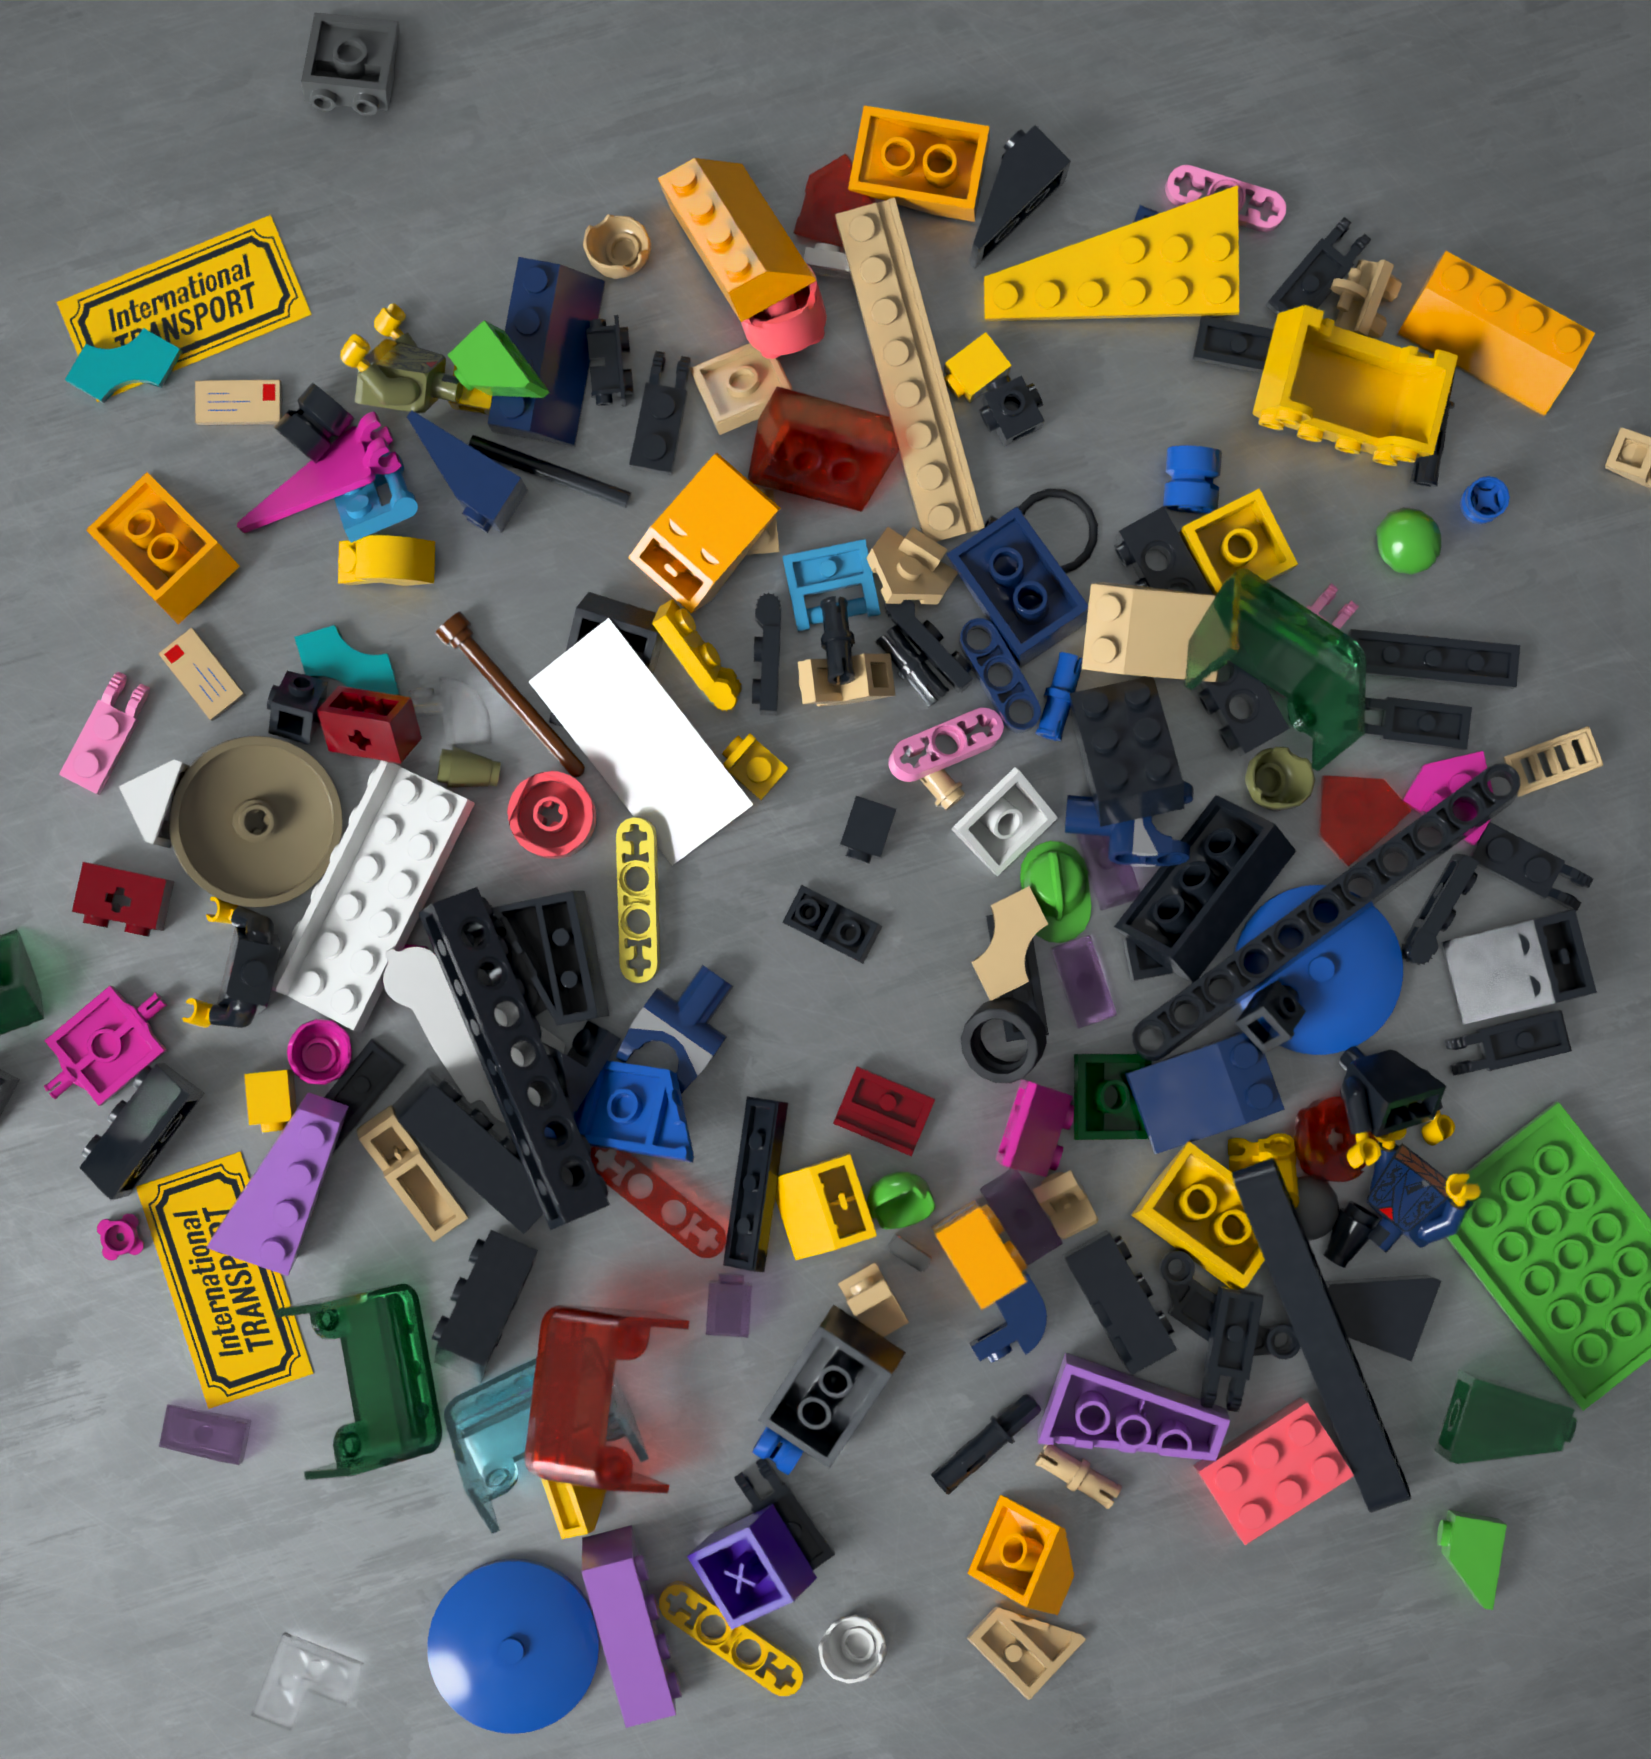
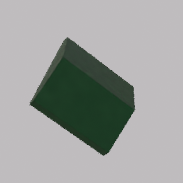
M1074 1054V1140L1149 1139L1126 1073L1151 1065L1152 1061L1143 1059L1138 1054Z

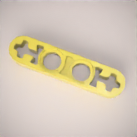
M633 817L623 821L616 833L619 964L621 972L626 979L634 983H643L650 981L657 975L661 963L657 834L655 827L650 821L645 818ZM633 824H639V830L647 832V840L641 841L639 844L640 855L649 853V862L644 860L625 861V853L634 855V843L626 841L625 837L626 832L633 831ZM636 866L645 869L649 875V884L642 891L632 890L626 881L628 871ZM635 909L644 910L650 917L648 930L641 934L633 932L627 923L629 914ZM651 938V946H642L643 959L650 960L651 967L644 969L643 976H640L637 969L630 968L629 961L637 957V945L628 947V939L639 941Z

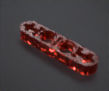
M594 1146L591 1148V1161L596 1173L603 1177L606 1185L695 1255L709 1259L716 1257L722 1252L726 1245L727 1235L722 1225L632 1153L615 1150L617 1154L614 1160L624 1168L627 1160L635 1165L634 1168L624 1175L621 1185H618L613 1181V1178L619 1175L617 1171L611 1167H607L603 1171L597 1166L600 1162L599 1157L596 1156L599 1150L607 1152L610 1149ZM645 1174L652 1180L653 1190L649 1196L637 1198L630 1193L628 1183L633 1175ZM670 1200L681 1202L686 1209L685 1219L676 1225L667 1223L662 1216V1207ZM694 1213L702 1218V1220L695 1224L701 1230L707 1232L710 1228H713L717 1231L714 1239L719 1244L715 1249L711 1246H707L704 1250L699 1248L700 1238L691 1230L688 1238L679 1233L689 1225Z

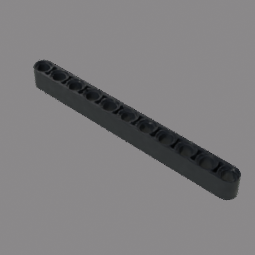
M1504 763L1488 767L1141 1020L1135 1026L1132 1033V1042L1137 1054L1149 1061H1158L1164 1058L1510 806L1520 788V777L1517 771ZM1494 777L1505 778L1511 786V791L1503 796L1495 795L1489 790L1488 781ZM1460 802H1467L1475 808L1476 817L1470 821L1459 820L1453 813V807ZM1428 827L1434 828L1440 832L1442 841L1433 847L1425 846L1418 838L1420 830ZM1390 853H1399L1405 857L1407 867L1400 872L1389 871L1383 864V858ZM1364 878L1371 883L1373 890L1368 896L1358 898L1350 893L1348 884L1353 879ZM1322 903L1333 905L1338 912L1337 918L1330 923L1319 922L1313 914L1317 905ZM1287 928L1296 929L1302 934L1303 942L1296 948H1286L1280 944L1278 939L1280 933ZM1258 953L1266 957L1269 962L1268 968L1260 974L1248 972L1243 964L1249 955ZM1217 979L1229 980L1234 987L1231 996L1221 1000L1214 998L1209 992L1213 981ZM1183 1004L1194 1005L1199 1011L1198 1019L1190 1025L1180 1024L1174 1017L1176 1009ZM1149 1029L1159 1030L1164 1035L1163 1045L1156 1050L1144 1049L1140 1044L1141 1035Z

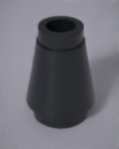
M1349 1201L1345 1209L1340 1208L1339 1216L1323 1255L1333 1263L1346 1268L1349 1261L1369 1241L1367 1235L1376 1226L1379 1217L1365 1207Z

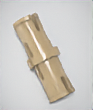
M1044 1445V1452L1039 1453L1035 1465L1042 1467L1067 1483L1066 1488L1073 1492L1078 1489L1102 1504L1106 1509L1113 1505L1114 1501L1112 1499L1113 1497H1118L1122 1485L1116 1484L1090 1468L1091 1463L1084 1458L1079 1461L1055 1445Z

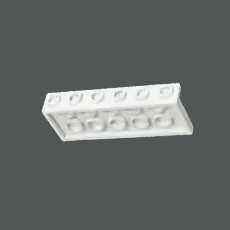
M381 760L378 767L369 776L368 787L359 805L351 812L349 826L341 842L333 849L330 856V864L321 882L314 887L311 894V902L302 920L293 929L291 943L284 957L278 961L272 990L287 995L334 1021L362 1033L384 988L383 975L388 965L385 952L388 949H394L395 951L403 950L419 918V912L423 910L475 803L394 763Z

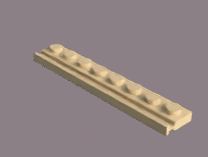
M895 197L879 203L835 214L836 223L921 532L937 542L984 529V522Z

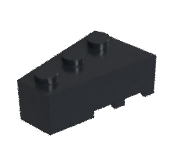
M568 891L491 908L496 918L500 919L512 941L511 945L517 955H520L532 976L530 979L557 1026L610 1016L585 891Z
M490 1230L486 1241L478 1238L468 1259V1262L474 1264L468 1279L459 1278L450 1298L456 1305L449 1318L444 1315L441 1316L432 1335V1339L438 1341L434 1363L476 1382H482L486 1373L485 1368L495 1347L500 1342L503 1329L512 1310L516 1306L536 1261L538 1250L493 1230Z
M1106 1230L1062 1255L1124 1367L1131 1375L1177 1351L1169 1336L1174 1333V1330L1164 1312L1160 1310L1156 1313L1148 1300L1153 1295V1292L1142 1273L1134 1275L1129 1267L1127 1260L1132 1258V1255L1120 1235L1113 1238L1110 1232Z

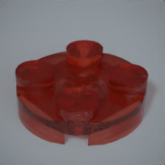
M1341 1096L1322 1097L1313 1101L1308 1107L1302 1108L1297 1113L1294 1146L1301 1169L1306 1174L1314 1175L1323 1181L1346 1182L1359 1177L1364 1172L1361 1170L1366 1166L1365 1161L1359 1167L1353 1168L1347 1160L1348 1150L1357 1144L1355 1134L1351 1135L1347 1112ZM1334 1128L1336 1133L1343 1135V1142L1337 1144V1151L1333 1150L1332 1145L1329 1144V1135ZM1368 1132L1369 1138L1375 1140L1378 1143V1140L1374 1137V1135L1371 1132Z

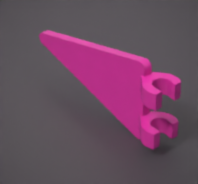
M375 411L364 415L359 422L358 428L356 426L350 427L331 443V447L317 464L312 460L240 519L237 527L242 533L250 532L370 484L374 481L375 474H390L397 471L402 465L395 451L386 457H381L389 452L388 445L393 441L390 429L385 426L377 432H372L381 426L379 416Z

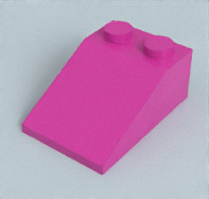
M1021 1079L995 1160L1003 1166L1042 1177H1047L1049 1169L1056 1171L1064 1148L1057 1145L1062 1128L1070 1130L1074 1119V1105L1070 1104L1073 1096Z

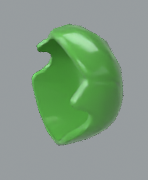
M1403 507L1389 512L1377 527L1379 555L1395 572L1412 575L1429 569L1440 556L1442 548L1440 529L1431 516L1419 509Z
M897 1171L883 1176L871 1186L867 1199L871 1217L877 1219L882 1229H899L917 1224L928 1218L935 1210V1202L927 1182L919 1175L909 1172Z

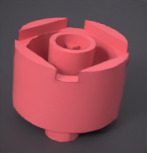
M808 265L809 269L811 270V272L813 273V275H814V277H815V279H816V276H815L814 271H813L812 268ZM817 279L812 284L741 322L747 340L754 348L761 352L762 356L767 359H775L781 355L801 351L809 345L817 344L823 339L827 314Z
M558 771L538 773L522 781L512 793L507 810L510 829L518 843L533 854L548 859L570 857L581 850L592 837L597 819L595 803L587 789L572 776ZM555 804L560 805L558 812L563 816L560 823L553 821L550 827L545 826L547 819L542 815L545 808L552 810Z

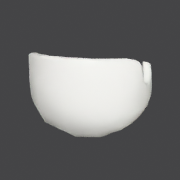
M856 1614L836 1620L830 1625L819 1642L818 1649L822 1667L833 1679L848 1684L861 1682L872 1677L880 1669L887 1653V1641L883 1631L872 1619Z

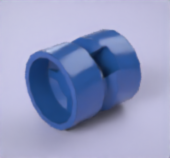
M1181 445L1167 448L1165 472L1171 476V481L1164 485L1163 506L1165 510L1180 513L1208 514L1218 509L1219 487L1213 483V480L1221 474L1222 451L1204 446Z

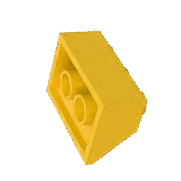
M1188 1141L1154 1181L1131 1216L1177 1250L1187 1253L1195 1263L1229 1288L1238 1290L1245 1288L1265 1259L1236 1191L1232 1172Z

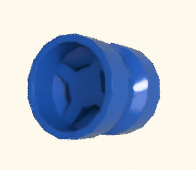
M1486 476L1479 478L1468 486L1461 495L1460 508L1462 514L1467 520L1475 524L1491 522L1508 507L1510 499L1508 488L1504 482L1496 477Z
M766 1427L751 1453L761 1459L769 1458L776 1463L778 1470L789 1475L804 1451Z

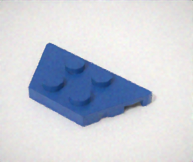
M607 1060L574 1116L580 1134L587 1138L590 1146L693 1163L694 1153L677 1073L667 1069ZM546 1127L544 1131L545 1138L557 1140L554 1131Z

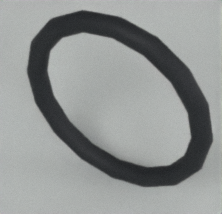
M1045 489L1031 494L1018 507L1023 515L1035 502L1048 497L1065 498L1075 503L1085 513L1089 524V541L1080 556L1073 562L1061 566L1065 573L1078 569L1091 557L1097 544L1098 524L1092 508L1081 496L1066 489Z

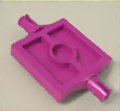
M108 986L44 1040L58 1057L60 1066L63 1069L55 1078L44 1085L47 1092L52 1091L49 1095L56 1100L71 1085L75 1084L85 1089L98 1106H102L136 1078L147 1065L150 1066L162 1056L167 1049L152 1033L150 1023L148 1022V1020L167 1006L164 1000H160L162 997L157 992H154L151 997L136 1008L127 1003L114 986Z

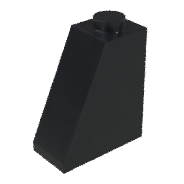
M1429 1275L1325 1281L1348 1338L1412 1362L1441 1280Z

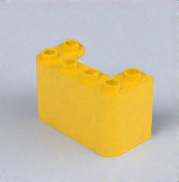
M1307 305L1277 314L1252 412L1254 416L1260 418L1259 425L1275 430H1283L1284 426L1298 430L1297 437L1301 439L1322 442L1323 438L1335 442V449L1350 454H1359L1360 451L1373 454L1372 460L1374 462L1388 466H1397L1398 460L1414 463L1416 458L1434 454L1458 355L1438 349L1435 351L1434 357L1429 358L1428 354L1418 352L1419 348L1407 346L1401 348L1334 326L1335 320L1329 318L1322 319L1324 311Z

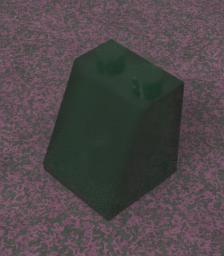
M1459 1369L1434 1451L1455 1464L1561 1452L1565 1442H1571L1576 1430L1577 1419L1573 1417L1575 1409L1558 1400Z

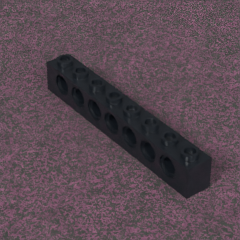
M478 887L430 904L419 912V916L550 1230L609 1206L606 1182L600 1174L596 1173L590 1158L592 1153L587 1138L580 1134L574 1120L575 1110L573 1103L566 1094H563L557 1079V1065L554 1059L546 1053L541 1041L542 1031L536 1017L531 1015L524 1000V986L519 977L513 974L508 962L509 952L503 938L497 935L491 921L492 910L489 902L480 895ZM462 929L472 934L475 942L474 947L467 945L463 941L461 936ZM478 969H482L489 974L491 979L490 987L484 985L479 980ZM495 1008L505 1013L507 1026L497 1022L494 1014ZM512 1048H516L522 1053L524 1058L523 1066H519L513 1061L511 1056ZM529 1087L538 1092L540 1096L539 1106L534 1105L529 1100ZM546 1127L552 1129L556 1134V1146L547 1142L544 1134ZM562 1167H566L571 1171L573 1175L572 1186L567 1185L563 1181L561 1176Z

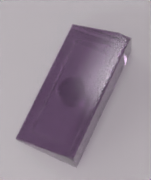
M1088 935L1049 948L1076 1029L1117 1016L1091 936Z

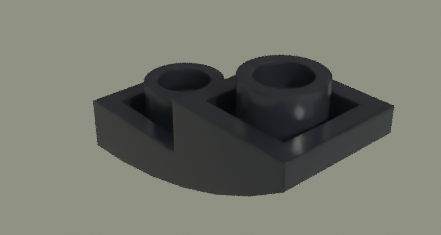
M803 885L798 890L782 922L862 964L866 960L882 928L880 924Z

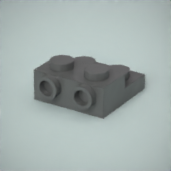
M314 13L301 79L304 102H310L314 108L321 111L333 110L335 105L353 107L357 113L367 116L374 115L377 110L388 111L394 81L393 64L399 37L398 21Z

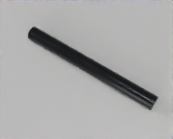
M472 435L469 441V446L492 460L627 508L632 492L476 435Z

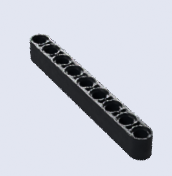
M1270 1158L1232 1172L1234 1185L1369 1512L1372 1513L1411 1500L1407 1480L1275 1159Z

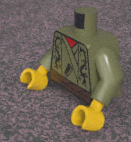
M392 303L388 308H382L374 321L375 329L384 336H391L393 340L385 338L369 353L371 350L369 343L360 335L352 334L341 349V360L352 368H358L355 403L425 413L438 399L457 403L462 396L463 385L456 376L445 374V356L418 348L408 332L404 334L399 328L406 315L396 304Z

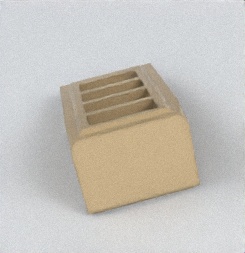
M1589 726L1503 757L1505 764L1513 767L1520 777L1518 797L1603 766V761ZM1576 739L1585 763L1582 765L1579 764L1571 741ZM1561 746L1569 767L1568 770H1562L1554 747ZM1544 752L1552 776H1545L1537 755L1538 753ZM1524 758H1528L1536 779L1535 782L1530 784L1520 761Z

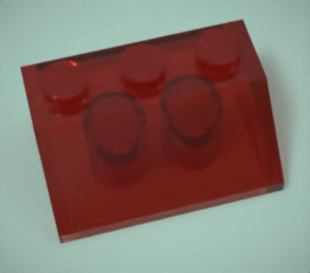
M777 386L758 419L748 480L752 484L862 512L900 450L889 416Z

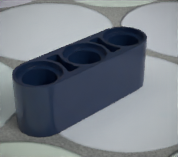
M975 618L968 621L959 636L961 652L972 666V671L995 711L1001 717L1005 727L1014 733L1030 731L1041 716V707L1038 699L993 623L984 618ZM973 629H982L988 633L990 645L985 649L975 650L968 644L967 634ZM996 665L1006 667L1011 673V682L1003 687L993 685L989 681L988 670ZM1016 702L1028 704L1032 710V719L1024 724L1014 722L1009 714L1010 706Z

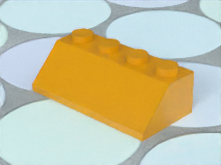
M693 158L657 178L673 214L740 322L816 281L813 273L743 164Z
M1445 251L1435 264L1397 335L1435 355V351L1438 349L1458 355L1456 363L1458 369L1544 416L1575 371L1595 333L1452 253Z

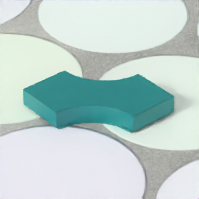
M143 328L134 340L118 348L100 349L85 344L65 381L105 403L115 391L129 384L148 383L162 388L183 351Z
M336 625L294 637L305 675L313 678H331L343 683L346 687L401 695L388 653L369 655L351 648L343 639Z

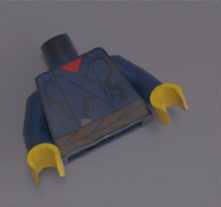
M1406 1128L1375 1137L1379 1141L1381 1155L1374 1165L1367 1203L1382 1219L1367 1237L1385 1253L1391 1249L1402 1235L1419 1248L1455 1235L1460 1230L1467 1210L1474 1204L1471 1200L1478 1198L1481 1192L1477 1184H1466L1469 1179L1467 1173L1452 1174L1449 1178H1446L1403 1143L1398 1146L1395 1141L1401 1140L1406 1135Z

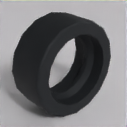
M995 998L983 1003L966 1022L961 1035L962 1054L969 1067L980 1077L994 1083H1013L1025 1078L1042 1058L1047 1044L1046 1029L1038 1013L1028 1004L1014 998ZM1003 1019L1013 1023L1022 1031L1027 1041V1050L1020 1060L1016 1062L1003 1061L994 1057L986 1050L980 1033L982 1026L987 1021Z

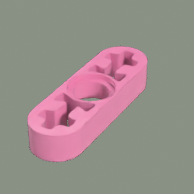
M1182 165L1175 168L1170 173L1166 182V195L1170 202L1176 206L1198 200L1202 193L1190 190L1187 196L1180 195V187L1174 185V181L1181 182L1184 177L1191 178V186L1201 190L1205 186V181L1212 183L1206 196L1214 194L1220 188H1231L1238 185V225L1259 232H1270L1276 229L1286 213L1285 201L1277 192L1194 166ZM1246 194L1253 196L1249 205L1261 207L1264 201L1272 203L1271 210L1277 213V216L1270 215L1267 221H1263L1260 219L1261 212L1248 207L1246 216L1239 214L1245 203Z
M977 708L900 741L889 757V769L901 781L913 782L991 749L1003 733V721L997 712L989 708ZM978 722L982 727L989 726L991 728L987 736L984 732H979L972 735L967 742L966 734L971 733ZM947 735L953 738L957 744V751L953 754L942 753L936 747V737ZM925 748L927 755L920 757L914 768L910 763L903 764L901 762L905 753L908 757H914L921 754Z

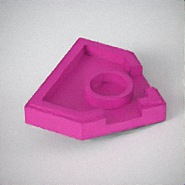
M1480 751L1422 765L1401 802L1424 815L1487 769L1484 752ZM1489 780L1488 788L1493 793L1491 781ZM1460 802L1453 807V813L1459 820L1470 821L1476 817L1475 808L1467 802ZM1490 820L1463 840L1472 846L1476 845Z

